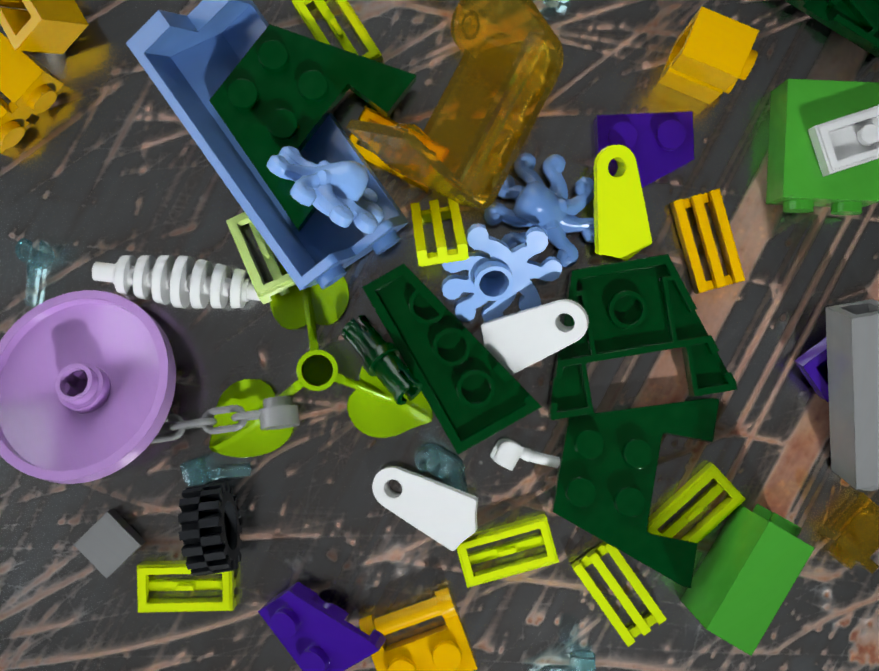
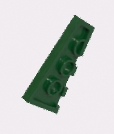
M404 263L362 287L392 341L399 349L400 355L416 379L420 380L423 384L421 391L458 455L542 407Z

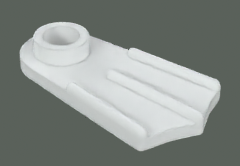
M569 299L557 300L485 321L481 325L484 347L513 375L580 340L588 329L589 319L587 312L579 303ZM563 313L569 314L574 319L575 325H563L559 315Z
M387 466L376 474L372 484L376 500L382 506L449 550L455 551L464 540L477 531L478 497L399 466ZM391 479L401 484V493H396L390 488L389 482Z

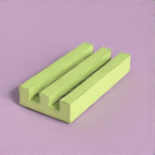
M243 212L226 220L257 296L263 305L273 301L272 295L279 293L283 296L290 293L289 287L296 284L288 273L282 275L272 250L246 213ZM248 223L273 278V281L266 284L241 226Z

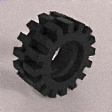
M227 481L186 487L182 492L183 499H180L179 502L182 513L178 514V523L182 527V531H179V540H183L182 555L187 557L186 566L188 570L191 569L193 576L235 571L239 567L238 562H241L242 555L240 550L242 549L243 542L240 539V534H242V525H239L240 509L236 508L238 503L237 497L233 495L234 489L232 486H229Z

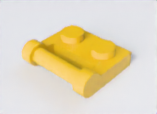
M449 586L435 591V597L377 618L371 614L359 619L361 631L370 635L375 629L384 636L442 615L446 623L387 646L384 642L379 651L371 655L376 671H474L478 669L475 655Z

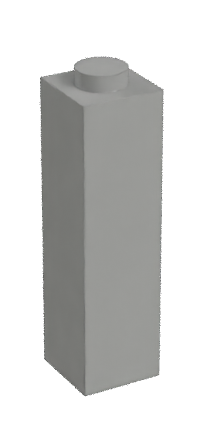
M870 299L825 307L831 471L856 490L863 491L879 489V301Z

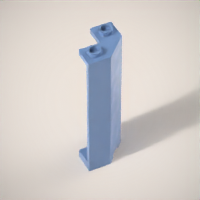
M202 0L187 16L158 10L126 42L127 46L299 290L317 284L323 290L337 282L347 273L344 268L373 250L376 255L385 252L401 239L396 232L409 223L332 113L329 114L300 151L302 158L315 164H319L323 160L330 164L340 161H356L365 166L369 176L366 188L372 189L377 194L378 201L376 204L381 207L384 213V218L378 224L373 234H367L359 230L354 221L351 222L349 227H341L332 222L329 216L323 214L318 209L299 232L209 101L269 26L252 0Z

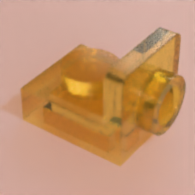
M854 490L817 532L831 544L826 551L844 567L851 570L857 565L873 574L879 567L870 559L879 548V506L863 492Z

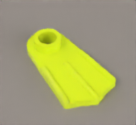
M609 145L597 154L593 167L595 253L628 261L639 251L652 244V237L636 158L633 152L626 146ZM612 159H614L618 165L617 172L614 176H612L608 170L609 162Z

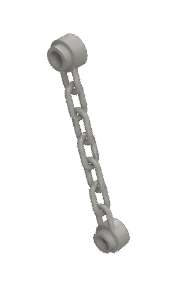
M276 396L263 399V408L259 410L245 411L239 405L222 406L208 409L199 419L186 421L177 414H169L165 422L175 421L169 425V429L176 432L158 435L151 443L174 441L183 436L185 430L203 428L209 434L235 432L241 430L247 421L257 419L260 420L261 430L296 427L300 425L298 405H293L292 396ZM237 412L231 416L232 421L238 422L237 424L211 427L217 424L215 418H209L212 415Z

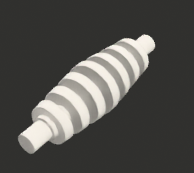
M122 255L115 264L95 262L92 267V278L94 281L111 282L120 294L129 296L134 291V295L137 298L149 300L152 297L154 302L164 305L169 304L171 301L173 307L185 309L191 303L194 309H204L207 307L209 300L212 308H225L229 297L231 308H244L249 300L260 301L247 270L236 268L231 278L229 266L218 263L213 270L210 261L198 259L194 263V259L191 256L179 255L175 260L172 255H160L156 260L153 255H141L137 260L134 255Z

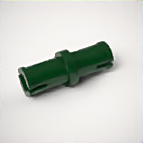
M365 315L357 317L361 327L354 318L351 319L344 326L342 336L364 360L363 368L372 377L377 376L398 405L406 404L407 400L403 396L404 394L409 401L413 400L421 392L423 384L420 380L416 379L401 361L399 349L392 342H386Z

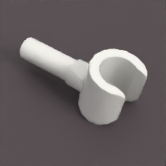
M508 437L499 439L490 454L494 462L513 471L519 458L527 462L558 468L560 464V457L525 448Z

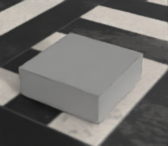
M113 508L107 511L74 546L107 579L146 541Z

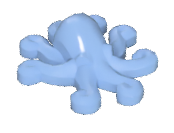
M284 146L278 155H272L266 166L270 172L280 178L295 182L290 190V195L293 199L308 207L313 205L320 212L329 216L332 222L341 227H349L351 222L354 221L359 230L367 234H373L378 224L384 218L383 210L376 204L378 201L377 194L372 189L366 188L369 180L367 170L364 165L356 161H340L330 164L323 160L319 164H315L302 158L298 149L292 146Z
M477 223L471 225L466 233V240L469 246L477 251L469 252V259L442 264L444 270L450 273L467 270V276L449 275L443 279L441 287L443 296L450 300L459 298L463 292L471 293L458 299L454 305L456 317L462 322H469L474 319L476 309L490 301L483 307L481 312L485 322L504 316L503 311L514 301L517 292L522 294L518 302L521 311L540 306L541 299L531 279L554 281L559 278L562 272V265L555 256L547 257L541 264L528 260L544 251L549 243L547 234L539 227L529 228L525 234V242L510 249L503 241L489 236L485 225Z

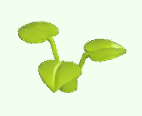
M280 264L279 268L282 275L287 274L285 268ZM344 276L323 290L319 284L303 290H299L297 285L289 287L290 293L281 296L277 293L271 296L273 301L270 302V308L280 326L285 329L296 330L307 325L310 351L302 355L297 363L296 374L298 380L279 396H293L303 387L312 391H322L329 388L334 382L353 388L355 390L347 402L348 415L359 431L376 438L393 437L432 421V409L422 391L411 401L404 394L403 396L407 400L406 404L398 405L377 376H370L363 366L360 370L359 381L339 374L338 365L334 357L324 350H319L316 324L327 326L335 323L342 317L348 306L349 289ZM243 379L233 383L223 392L216 407L239 405L245 411L259 410L263 408V399L276 397L273 388L262 380ZM237 412L214 415L217 424L213 427L237 424L238 422H234L231 419V416ZM259 419L247 421L241 430L211 434L209 448L215 453L230 457L246 458L260 456L273 452L285 444L291 436L294 427L261 430Z

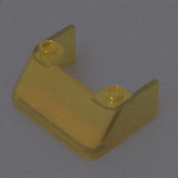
M532 0L459 1L451 19V33L455 44L464 55L423 131L417 125L409 123H399L393 127L354 119L350 120L346 128L392 170L463 206L479 210L488 208L496 199L563 66L564 53L562 44Z

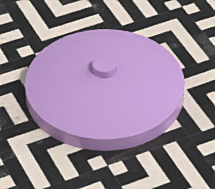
M97 290L75 291L56 296L37 305L17 320L0 340V456L11 466L27 475L60 484H78L98 480L113 474L136 459L161 430L170 411L175 394V357L167 335L156 320L129 299L110 292Z

